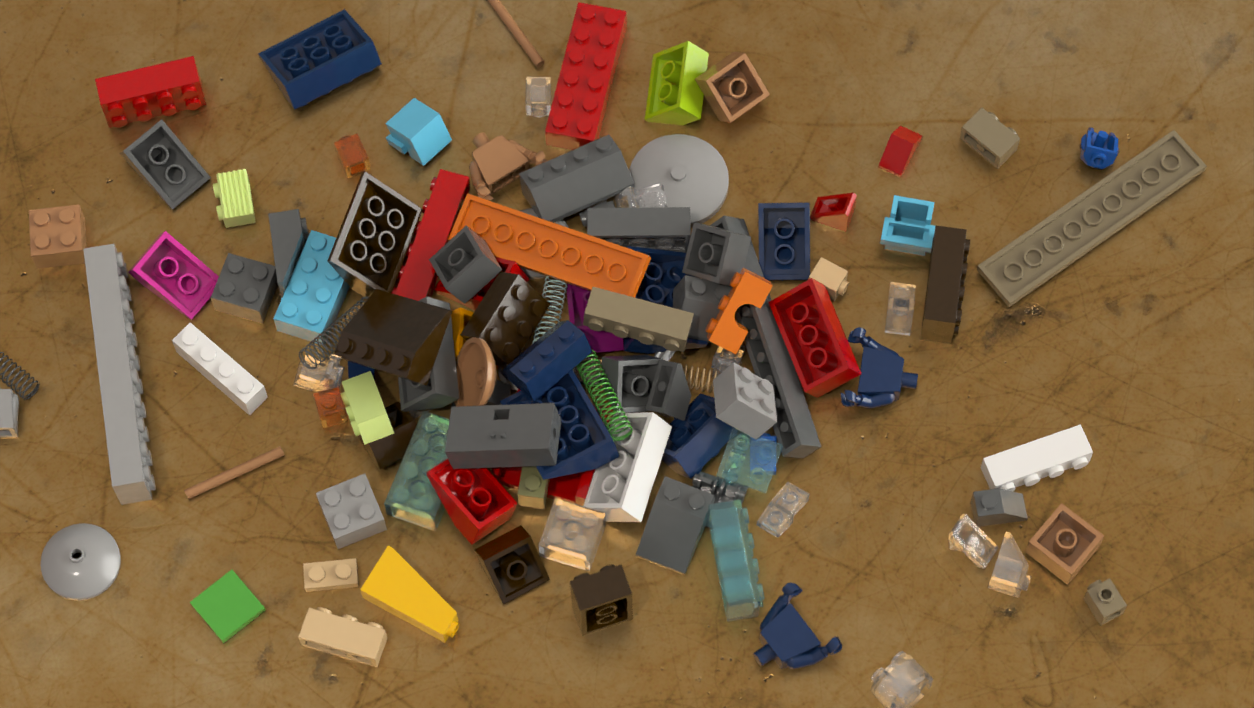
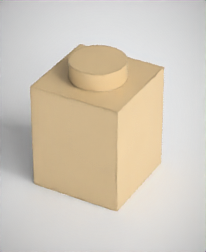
M822 257L809 276V279L813 278L825 285L833 302H835L839 294L843 296L849 286L847 281L848 271Z

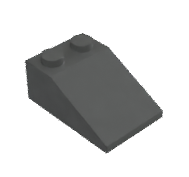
M162 119L120 153L134 171L172 210L211 178Z
M299 209L268 214L277 283L281 297L284 295L310 234L306 217L301 218Z
M665 476L653 503L636 556L685 575L714 507V495Z

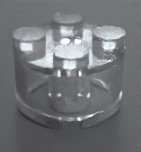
M901 651L893 657L892 663L885 669L879 668L871 677L874 683L870 691L885 708H912L924 696L921 693L922 689L925 686L929 689L933 683V678L911 655H906L904 651Z

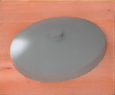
M671 134L659 137L646 144L636 154L629 168L635 187L629 189V194L636 208L690 207L691 227H693L694 222L702 224L712 218L720 210L727 197L729 175L726 163L712 145L698 137L685 134Z

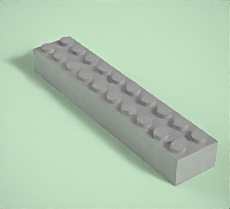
M115 244L84 248L112 488L121 505L152 500L151 490H155V481L149 467L152 466V457L146 443L149 442L148 428L143 418H146V409L140 394H143V386L137 372L140 371V362L138 355L135 353L137 338L131 325L134 324V315L129 306V301L132 298L130 287L127 286L126 278H129L127 264L124 263L122 252H117Z

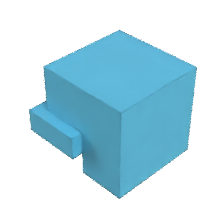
M413 98L385 123L390 131V134L386 137L388 144L403 154L409 152L411 158L423 166L452 141L440 114L416 98Z
M894 195L890 218L885 217L880 244L885 245V249L922 256H925V252L931 253L935 226L931 225L935 202Z

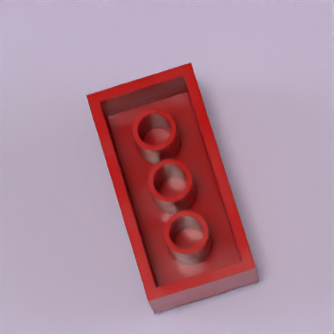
M194 56L95 79L100 105L109 128H120L129 123L145 122L154 117L162 115L171 116L179 111L196 110L201 106L207 105Z
M811 278L768 302L805 393L819 398L861 375L859 366L824 284Z

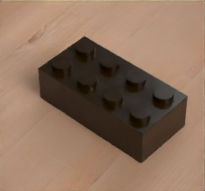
M944 226L935 227L920 340L951 344L953 335H958L962 316L961 306L965 291L964 281L968 265L967 255L970 248V239H966L967 229Z

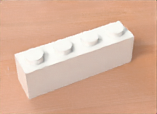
M189 323L172 340L176 352L248 415H251L268 398L263 384L192 323Z
M1080 424L985 457L981 464V470L990 489L1001 488L1014 491L1015 487L1024 484L1025 486H1032L1038 483L1041 478L1047 476L1050 478L1060 476L1064 473V470L1073 467L1074 469L1085 467L1090 462L1093 450Z

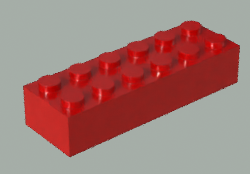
M578 2L545 129L547 146L574 150L599 139L627 27V11Z

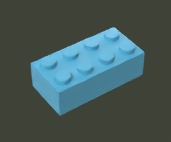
M311 230L273 318L277 331L311 342L336 321L350 287L328 263L336 237Z

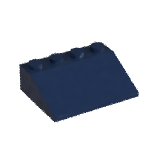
M345 9L258 53L285 99L294 110L307 105L310 101L322 95L328 94L331 90L343 84L351 82L354 78L364 73L371 72L375 67L382 64L373 40Z
M626 246V248L651 257L635 298L673 308V289L685 275L692 276L682 273L686 253ZM623 338L624 351L650 354L667 350L663 346L647 345L637 339ZM688 338L685 349L702 348L708 344L707 341Z
M573 370L569 371L534 402L522 391L500 401L501 405L555 403L562 420L557 462L554 466H536L543 480L594 470L620 457L610 433Z

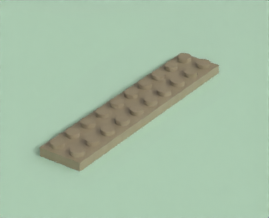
M1173 130L979 264L977 271L1006 305L1010 307L1204 172L1207 165Z

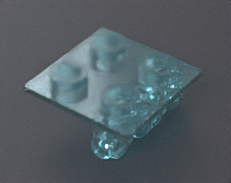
M733 428L716 476L723 478L727 485L737 483L766 493L783 445L762 437L756 440Z

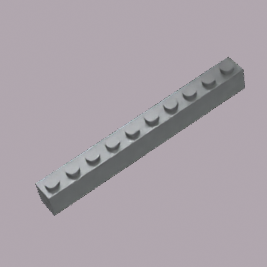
M723 216L711 224V226L750 236L744 219ZM750 241L744 268L764 278L752 241ZM768 294L761 309L751 304H744L736 310L735 315L738 323L745 326L748 330L744 342L755 375L762 379H767L773 384L777 423L773 425V429L782 456L803 459L822 446L794 364L768 303L771 301L770 294Z

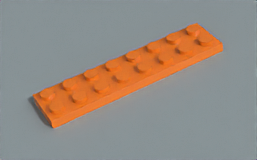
M468 193L448 238L450 241L467 225L485 240L494 257L515 261L520 267L591 291L592 287H597L634 298L651 260V257L647 254Z

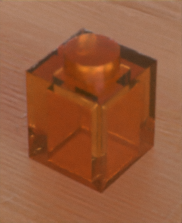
M358 134L347 135L334 142L336 154L347 178L371 170L369 158Z
M339 387L313 393L322 428L348 422Z

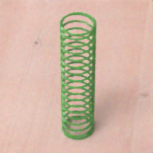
M592 350L594 354L587 357H594L583 364L579 363L576 365L582 380H584L583 382L612 439L615 441L623 440L632 433L633 428L630 426V422L627 421L628 417L625 416L623 407L618 402L619 399L616 397V393H614V389L611 387L612 385L609 383L604 369H602L596 352ZM591 361H594L592 364H590V365H588V366H584V365L590 363ZM597 365L592 370L586 371L588 368ZM599 370L597 373L589 375L590 373ZM601 375L597 379L591 380L593 377ZM604 379L602 382L593 385L595 382ZM606 384L602 388L596 389L597 387ZM608 389L604 393L598 394L600 391ZM611 393L609 396L600 399L602 396ZM613 398L609 402L603 403L604 401ZM615 403L611 407L605 408L606 406ZM617 408L616 410L607 413L611 409ZM619 413L618 415L609 418V417L612 416L613 414ZM622 417V418L619 419L618 421L612 422V421H614L615 419ZM624 422V423L621 424L620 426L614 427V426H616L617 424ZM627 426L625 429L615 432L617 429ZM628 427L631 428V430L623 436H612V434H617L625 431Z

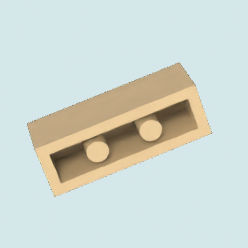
M317 607V610L308 609L298 636L302 646L374 667H378L388 637L383 626L377 623L368 622V624L357 622L358 620L353 616L344 614L340 617L333 615L330 610L322 607Z

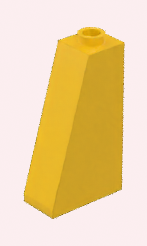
M387 546L360 589L362 598L445 643L448 637H453L459 628L460 623H458L457 612L392 547Z

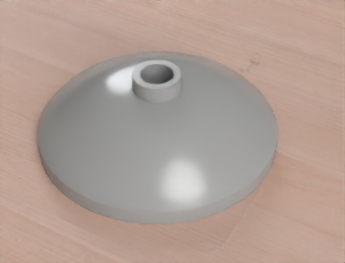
M86 523L73 524L55 533L45 545L41 555V572L45 582L53 592L70 600H87L102 594L117 578L121 565L120 550L111 534L99 526ZM77 552L82 553V555H81L80 558H78V559H74V558H73V556H74L75 553H77Z

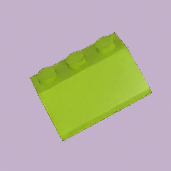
M686 41L653 54L644 120L654 123L686 125L701 119L704 94L695 78L707 71L708 52Z

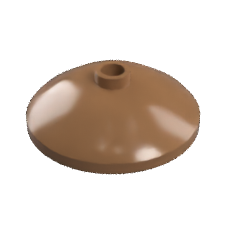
M473 337L464 343L456 360L459 399L454 401L456 407L485 406L497 382L496 364L490 347L482 338Z

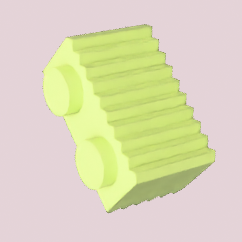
M238 169L237 171L233 170L232 172L216 174L217 183H213L215 198H220L221 205L216 206L219 221L223 220L226 228L256 223L247 170Z

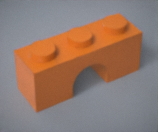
M742 268L740 273L736 272L730 282L731 291L728 296L723 295L717 307L720 311L716 319L711 318L705 330L708 333V341L734 354H737L748 333L745 326L735 321L736 310L744 304H751L761 309L773 286L769 280L745 268Z

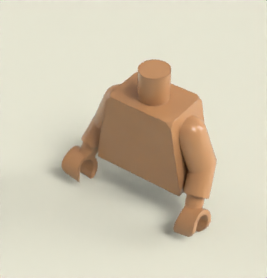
M480 133L473 139L477 149L472 152L473 161L469 165V171L478 197L490 201L494 199L491 195L519 179V173L528 170L529 163H535L538 166L547 162L543 151L534 152L514 140H507L502 135L490 141L485 133Z

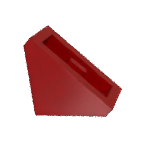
M900 125L891 133L878 167L901 178L923 135Z
M853 192L817 197L810 219L814 222L847 232L855 211L857 195Z

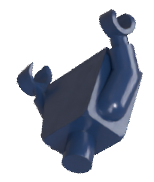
M861 327L851 331L848 337V342L860 343L863 347L858 393L856 395L849 390H845V394L841 393L843 406L852 407L856 405L870 409L881 407L899 400L901 387L916 389L918 374L903 372L904 358L900 357L895 351L879 344L870 336L866 337V330Z
M787 583L783 587L782 592L784 594L778 597L760 624L759 640L763 647L754 652L753 656L761 667L774 659L781 669L786 667L798 669L814 665L828 657L829 653L834 655L842 650V643L838 636L833 637L826 646H821L819 639L790 603L792 597L797 596L803 591L795 583Z

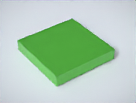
M232 569L190 602L191 606L223 644L266 611L265 607Z

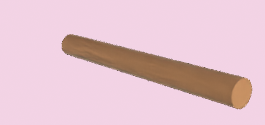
M488 0L537 68L541 67L545 61L500 0Z
M279 446L184 491L189 500L285 455Z

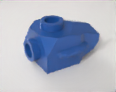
M1089 127L1087 134L1081 138L1080 159L1088 166L1099 169L1107 168L1114 163L1118 155V138L1114 133L1110 132L1109 135L1105 131L1096 133L1094 128Z

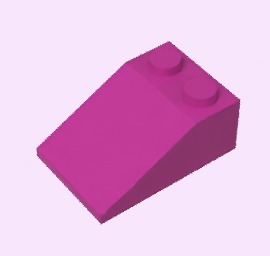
M166 231L155 239L128 271L145 288L190 320L193 319L212 296L219 278L217 274Z

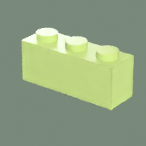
M371 371L342 381L345 392L340 394L355 436L361 435L365 445L394 434Z

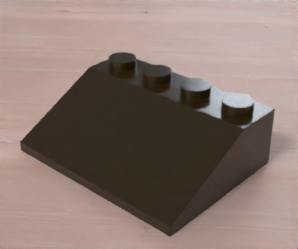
M362 172L328 258V263L352 290L363 297H370L376 289L391 293L423 209L367 172Z
M376 289L342 330L334 356L427 386L453 311Z

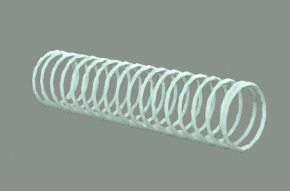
M546 276L542 297L544 299L548 297L553 300H562V303L552 300L547 301L551 305H561V308L549 306L552 308H548L554 311L560 310V314L546 311V314L559 316V319L551 316H543L542 318L560 322L567 283L560 280H550ZM548 282H552L558 285H549ZM547 287H551L557 290H548ZM546 292H549V293H552V294H555V295H547ZM541 320L540 323H539V324L543 323V324L548 325V326H554V325H556V324L553 323V322L542 321V320ZM538 324L539 328L536 327L534 331L535 335L533 336L532 344L540 338L538 334L544 335L546 333L540 332L538 329L542 328L548 331L551 327H542Z

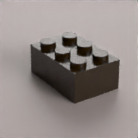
M499 272L460 336L466 341L473 337L485 340L492 351L495 364L506 367L519 356L549 308L550 303L519 274Z
M613 564L602 567L599 570L600 572L591 575L583 573L570 581L572 608L582 636L633 619L632 592L622 564L618 566Z

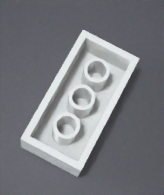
M653 412L625 413V416L628 417L627 421L630 422L633 430L627 438L619 441L613 440L620 457L595 469L583 509L602 522L642 521L672 428L671 425ZM622 417L617 418V419H615V420L612 421V422L618 421V420L621 419ZM624 422L619 423V424H617V425L614 426V427L620 426V425L623 424ZM627 426L621 427L617 429L615 432H619L625 429ZM628 427L625 431L617 434H612V436H623L627 434L631 430V428Z

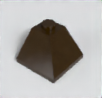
M398 401L385 408L394 434L365 445L361 435L358 436L371 460L379 469L390 467L397 460L404 457L417 426L416 419L408 411H401V404Z

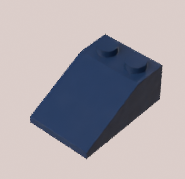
M810 202L758 203L759 264L764 278L767 280L809 279Z

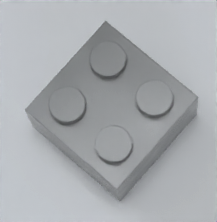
M733 362L713 380L716 418L756 440L777 423L773 384L767 379H762L753 374L749 369Z
M366 474L316 493L320 508L337 549L387 530L384 517Z

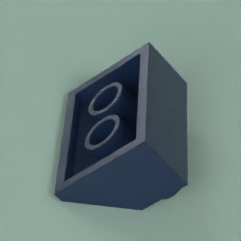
M569 320L561 321L500 372L534 402L591 354L592 350L585 333Z
M700 393L689 404L685 421L674 419L669 424L672 428L661 460L677 474L691 479L695 474L701 472L702 467L711 458L718 455L720 449L729 440L733 439L739 430L716 418L715 398Z

